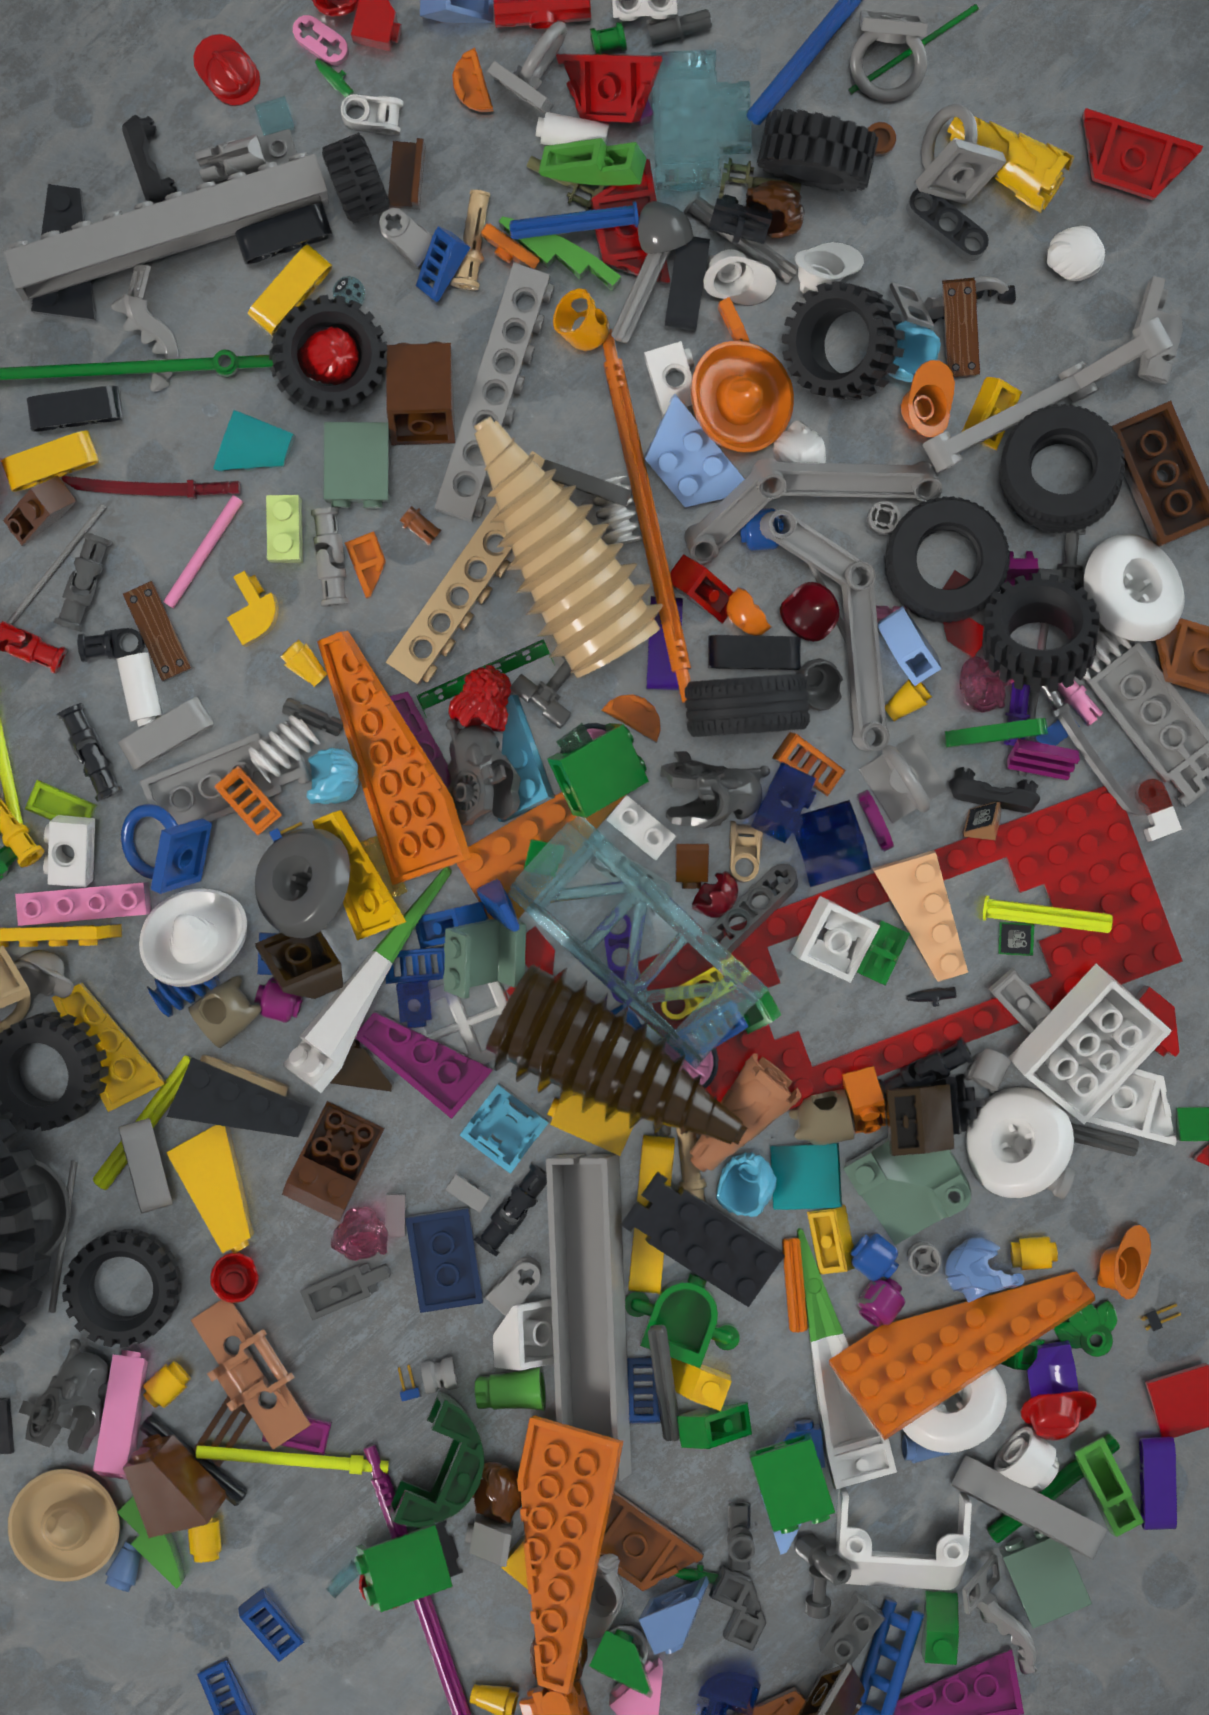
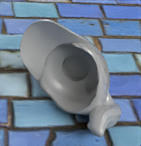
M34 950L24 954L17 960H12L29 987L30 994L40 993L45 996L54 994L60 998H66L71 995L74 985L69 979L64 977V963L58 955L44 950Z
M604 1554L599 1558L584 1630V1636L597 1639L602 1637L620 1614L624 1604L625 1588L621 1578L618 1576L620 1560L614 1554Z

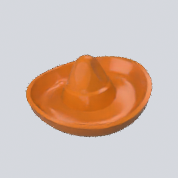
M728 341L717 344L701 357L692 375L690 390L695 416L704 432L716 444L731 451L755 452L771 445L785 431L794 407L793 386L782 363L766 349L744 341Z

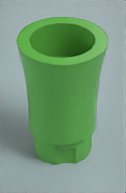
M542 1366L509 1373L491 1374L490 1377L476 1378L475 1398L477 1408L545 1411L546 1387Z

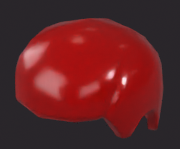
M238 1252L226 1254L216 1261L211 1269L210 1284L219 1299L228 1303L245 1301L254 1294L259 1281V1275L254 1261L250 1257Z

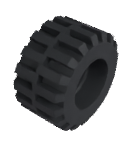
M360 133L323 147L322 156L344 212L353 224L389 210V198L365 138Z

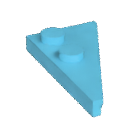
M510 695L508 697L509 703L505 706L509 716L505 725V731H503L502 754L506 755L521 778L518 790L520 804L517 812L506 820L498 818L499 822H506L555 798L518 695Z

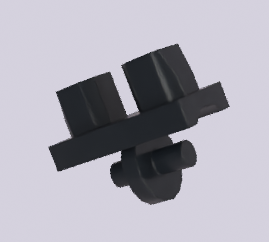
M727 194L723 195L721 199L717 198L708 229L732 235V244L738 245L740 238L764 244L773 217L772 213H768L766 205L755 203L751 207L738 204L739 201L736 197Z
M963 1073L952 1074L945 1077V1079L931 1084H950L954 1135L967 1131L968 1120L977 1119L976 1107L985 1106L984 1098H975L974 1087H965Z

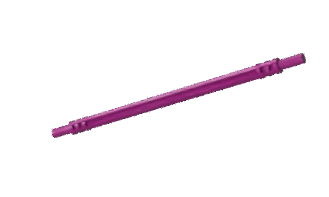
M369 1445L363 1449L368 1462L372 1466L371 1473L373 1478L371 1483L374 1486V1491L391 1539L407 1534L408 1530L405 1525L392 1521L388 1509L395 1495L394 1487L389 1473L385 1474L380 1468L381 1459L376 1445ZM430 1595L417 1599L413 1602L452 1715H471Z

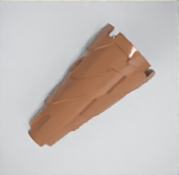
M753 1054L745 1062L738 1078L721 1101V1104L743 1121L742 1125L747 1127V1130L738 1145L733 1142L730 1145L701 1135L690 1151L693 1155L690 1160L703 1172L707 1169L713 1171L728 1156L733 1155L739 1148L764 1131L775 1119L787 1112L802 1097L798 1088L792 1093L788 1090L792 1081L778 1067L764 1057L757 1062L758 1054Z

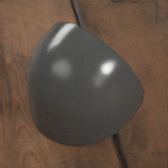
M658 201L649 202L643 208L639 217L638 236L641 248L645 253L654 254L670 251L687 244L693 238L689 219L681 210L672 205Z

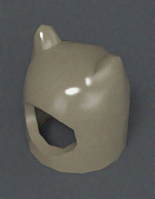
M240 976L232 977L223 984L216 986L188 1007L196 1024L218 1048H222L244 1031L260 1014L262 1009L259 1004L250 1005L248 999L240 990L242 982Z
M845 1089L809 1096L802 1101L799 1107L793 1108L789 1112L791 1119L798 1120L799 1129L794 1133V1137L798 1140H807L813 1145H827L855 1139Z

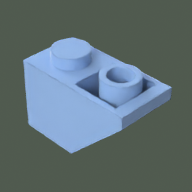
M904 606L877 622L878 629L896 661L914 686L942 669L937 653Z

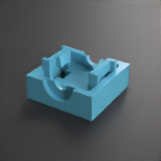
M498 1083L459 1136L511 1174L533 1142L548 1125L549 1120ZM509 1102L513 1103L515 1106H517L519 1109H521L529 1116L526 1117L525 1115H523L521 1112H519L517 1109L511 1106ZM492 1133L497 1139L501 1140L502 1142L498 1143L494 1141L491 1137Z

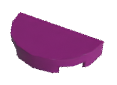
M868 790L858 793L856 797L881 851L885 852L893 848L894 844L872 795Z

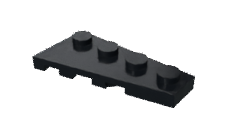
M48 184L41 235L55 230L64 233L72 230L74 224L85 221L81 189ZM92 281L83 282L33 298L31 311L36 314L96 321Z
M192 1057L166 1117L299 1137L311 1107Z

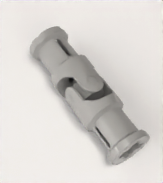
M338 507L311 510V516L314 517L316 536L313 537L317 562L318 580H321L322 607L349 603V598L345 597L343 578L346 577V568L344 564L342 535L338 533L336 514L339 513Z

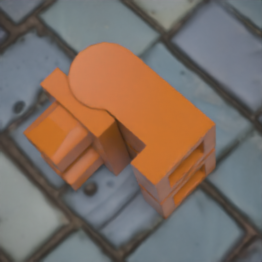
M579 1679L576 1683H573L572 1692L568 1695L538 1686L530 1688L527 1691V1697L519 1701L522 1715H591Z

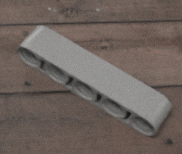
M968 1456L964 1457L951 1483L953 1487L1092 1560L1108 1531L1094 1521L1027 1486L1005 1477L998 1471Z

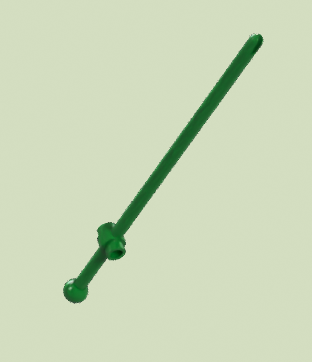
M224 349L217 352L214 357L0 367V380L216 370L221 376L228 377L235 374L238 369L272 367L273 360H269V355L236 356L234 352ZM225 359L231 360V364L228 367H222L221 362Z

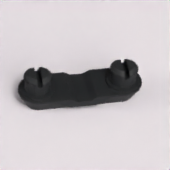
M133 115L122 125L123 135L145 199L153 203L165 201L167 195L177 192V188L173 186L175 182L170 177L160 179L156 164L150 159L147 137H154L156 134V126L153 125L154 120L149 116L140 119L137 115Z
M959 767L955 770V777L949 781L953 797L961 801L981 805L1000 802L1002 809L1022 813L1031 812L1040 801V796L1036 793L1038 785L1033 780L1029 784L1027 779L1019 781L1017 783L1018 788L1007 786L997 788L992 787L987 782L974 780L975 772L972 769L968 768L967 772H965L964 767Z

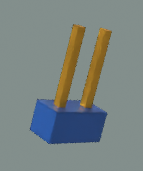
M302 822L282 831H279L278 828L270 831L269 835L273 843L282 838V834L301 826Z
M407 1365L413 1389L407 1391L400 1367L398 1368L403 1392H400L402 1402L421 1397L419 1387L415 1388L410 1365Z

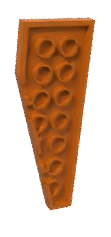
M341 631L317 641L351 753L358 764L357 772L392 885L471 859L450 792L349 631Z
M1075 1271L978 1298L970 1303L964 1302L895 1321L890 1325H881L831 1358L829 1364L885 1441L1094 1302L1095 1295Z
M534 1415L529 1419L517 1485L518 1491H521L522 1508L520 1509L521 1521H524L526 1542L523 1545L528 1594H531L532 1611L530 1614L531 1624H534L536 1645H534L537 1684L538 1686L568 1695L572 1692L624 1441Z

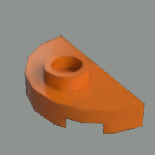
M474 47L465 52L455 66L452 74L454 91L459 100L469 109L478 112L494 111Z
M487 223L482 230L481 235L497 248L494 253L507 263L514 260L532 269H535L538 265L539 257L490 223Z
M634 694L621 695L610 700L601 710L657 743L661 731L660 717L655 707L645 698Z

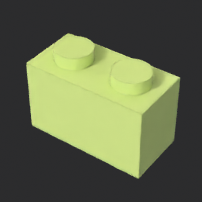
M266 495L267 560L270 563H303L302 498L299 495Z

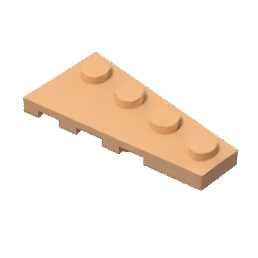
M932 850L872 868L935 979L939 982L968 973L936 852Z

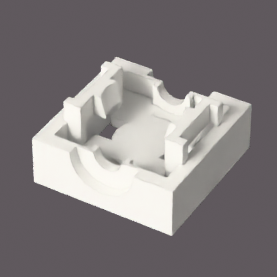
M819 896L804 928L798 936L791 954L806 963L851 983L880 925ZM822 927L828 929L824 934L823 940L817 938Z

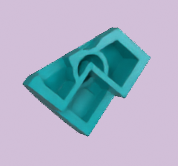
M234 410L213 469L222 472L232 469L247 470L256 469L257 467H284L296 436L286 430Z

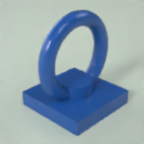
M153 804L137 806L128 813L122 825L121 845L123 853L130 866L137 873L152 879L151 890L159 894L200 882L212 822L202 818L178 825L173 816L160 806ZM144 817L155 818L165 827L164 830H161L155 867L146 864L140 858L134 844L135 827Z

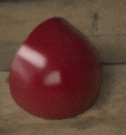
M806 582L791 592L781 603L780 615L791 632L804 640L816 642L824 639L835 628L839 620L840 609L836 597L826 586L816 582Z

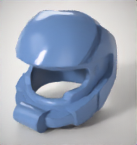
M984 1238L965 1240L951 1252L946 1262L945 1273L948 1276L947 1281L953 1291L962 1292L968 1303L989 1293L1009 1287L1016 1288L1024 1283V1276L1020 1273L1008 1275L1004 1274L1001 1270H992L988 1265V1260L997 1256V1250L1001 1248L994 1242Z

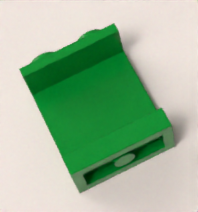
M609 723L605 725L606 733L571 753H556L547 758L573 816L587 818L649 782L645 773L647 770L645 762L637 755L633 746L634 738L624 724Z
M810 1433L749 1452L773 1532L781 1531V1534L790 1533L799 1529V1524L811 1521L812 1524L822 1523L830 1519V1514L836 1513Z
M436 1525L416 1527V1531L371 1547H366L362 1544L356 1546L358 1556L354 1557L359 1574H364L367 1587H364L363 1591L369 1606L373 1605L374 1609L384 1612L453 1587Z

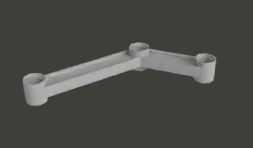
M1156 317L1134 329L1132 333L1135 339L1093 364L1086 366L1085 362L1082 361L1058 375L1061 381L953 437L946 431L923 443L922 446L936 472L940 473L963 460L960 455L961 452L1018 424L1021 419L1023 420L1025 416L1030 415L1033 411H1038L1040 408L1044 409L1049 405L1053 406L1070 397L1072 403H1076L1099 390L1096 382L1142 355L1149 360L1173 347L1159 318Z
M763 458L754 464L752 473L700 523L688 527L684 537L691 558L699 564H708L718 556L719 549L772 499H777L781 496L917 498L920 502H926L941 495L942 484L933 465L925 461L917 462L913 465L778 462L773 458Z
M776 510L768 512L760 521L762 535L790 551L839 583L842 587L854 724L853 743L860 750H883L889 743L890 734L886 727L874 589L875 570L871 564L861 561L796 518L790 511ZM776 517L783 521L784 527L780 534L773 528V521ZM856 568L859 569L862 575V580L858 585L852 579V573ZM871 728L876 734V739L872 745L866 739V734Z

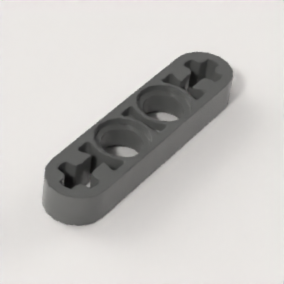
M788 864L774 866L733 905L732 909L725 913L702 936L700 945L706 959L713 962L726 959L795 892L798 887V878L792 866ZM788 876L789 883L786 885L782 882L778 885L777 877L785 878ZM774 888L776 890L777 896H774L773 892L771 891ZM765 895L770 901L765 908L758 909L752 905L753 899L756 896ZM735 917H743L747 920L745 928L739 931L731 929L729 925ZM723 929H724V930L726 931V933H727V935H726L725 937H724L723 932H722ZM712 941L714 943L720 942L722 948L720 950L716 948L711 950L709 943Z

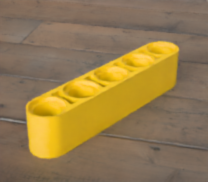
M643 1135L637 1201L644 1206L648 1204L649 1200L641 1194L657 1171L668 1178L665 1184L671 1187L675 1138ZM634 1227L628 1291L660 1294L664 1253L648 1244L645 1240L647 1235Z

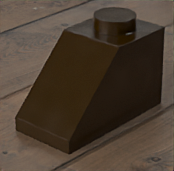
M355 1039L341 1070L330 1082L331 1084L389 1092L394 1088V1082L370 1050L360 1046V1042Z

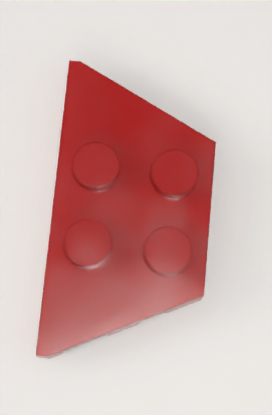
M556 54L558 64H564L570 81L566 84L570 94L575 99V107L580 118L605 122H640L661 66L662 56Z
M1085 108L1082 115L1092 181L1150 200H1154L1203 148L1202 145Z
M646 159L641 184L607 187L590 200L592 210L630 206L633 201H636L639 218L641 211L649 202L657 201L650 159ZM633 224L595 229L600 260L609 267L638 276L648 254L641 248L638 228H635ZM667 259L656 281L661 284L670 283Z

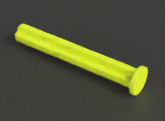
M986 895L984 901L983 921H987V918L1104 933L1111 932L1113 916L1111 914L990 899L989 895Z

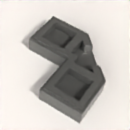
M722 1566L709 1596L735 1609L723 1633V1637L730 1642L753 1651L767 1623L754 1583L751 1578Z

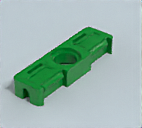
M1036 718L945 731L946 747L953 748L1047 735L1046 718Z

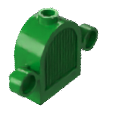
M693 1273L689 1274L688 1279H677L666 1284L660 1290V1294H657L654 1304L650 1303L649 1297L645 1292L631 1291L625 1297V1310L629 1315L633 1317L649 1316L640 1339L641 1347L650 1350L648 1337L650 1326L664 1325L667 1329L670 1357L701 1368L711 1339L715 1340L716 1345L720 1349L728 1351L738 1345L740 1335L738 1329L730 1323H723L716 1327L718 1310L715 1298L706 1287L707 1281Z

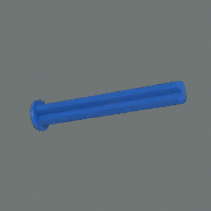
M633 201L630 206L510 221L509 228L511 238L515 240L633 224L635 228H638L639 218L636 201Z

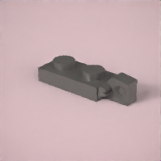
M368 1263L301 1289L300 1293L313 1321L370 1297L372 1293L379 1290L376 1283L389 1278L391 1273L386 1263L371 1270Z

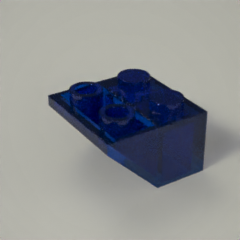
M850 800L789 818L800 860L810 887L871 870L866 842Z

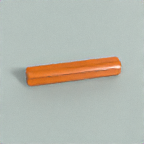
M790 1237L782 1240L783 1254L785 1255L783 1260L789 1329L792 1332L799 1333L808 1329L801 1243L799 1238Z

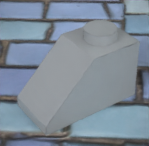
M476 1515L475 1523H468L465 1542L471 1543L469 1553L499 1566L506 1567L514 1521H511L510 1524H501L482 1515Z

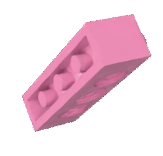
M149 882L15 894L18 926L147 915L152 911Z

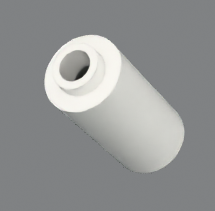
M546 112L545 118H538L535 136L541 137V144L544 145L602 138L607 144L610 124Z
M139 653L118 658L117 663L130 722H137L138 727L146 726L156 720V717L162 716L149 654Z

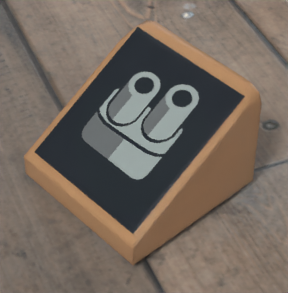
M993 802L969 809L963 833L964 837L996 840L1001 818V803Z

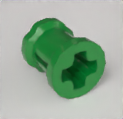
M617 22L614 27L606 29H589L594 54H601L602 52L621 49V51L627 50L625 33L621 22Z

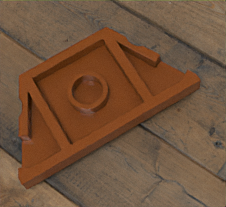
M1180 618L1175 628L1169 634L1156 640L1164 679L1166 682L1209 694V626Z
M613 1491L600 1557L604 1554L618 1556L620 1560L618 1574L640 1590L645 1591L656 1585L658 1581L669 1578L679 1573V1570L703 1559L704 1553L622 1495Z

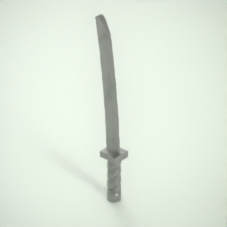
M1040 686L1053 709L1050 711L1051 715L1058 718L1079 752L1109 793L1116 799L1123 810L1140 816L1142 814L1141 810L1105 766L1070 714L1069 710L1071 708L1069 704H1063L1058 692H1049L1047 686Z

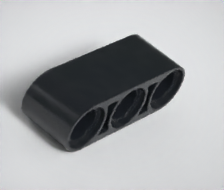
M918 188L912 192L907 202V212L915 222L967 261L978 260L984 254L989 244V238L984 229L944 198L921 192ZM920 197L927 199L930 203V209L927 211L918 210L914 205V200ZM949 217L955 222L956 227L952 231H945L941 228L939 220ZM968 237L977 238L980 241L981 248L977 251L969 250L965 246V239Z
M321 203L312 204L245 226L235 232L245 264L258 263L301 249L307 244L313 245L322 242L333 235L324 206Z
M693 236L690 242L676 248L664 326L696 331L710 239Z
M101 386L36 395L27 398L30 427L33 432L108 423L123 419L118 386Z
M709 635L708 668L800 670L801 637Z

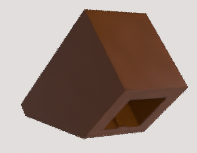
M57 475L31 488L3 521L9 528V531L23 546L62 518L76 500Z

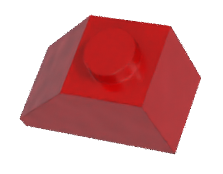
M359 0L351 32L353 43L391 52L393 42L398 43L402 24L397 23L396 12L388 0Z
M683 554L670 572L673 588L723 624L728 617L727 603L733 591L706 567Z

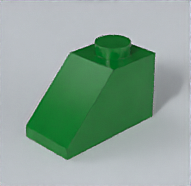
M748 1403L723 1405L721 1411L710 1407L701 1408L677 1416L681 1448L711 1449L752 1435Z
M925 1590L921 1646L923 1660L925 1663L957 1665L959 1642L958 1593Z
M616 1629L615 1634L606 1630L589 1666L593 1670L651 1698L653 1690L639 1648L632 1643L634 1637L619 1629Z

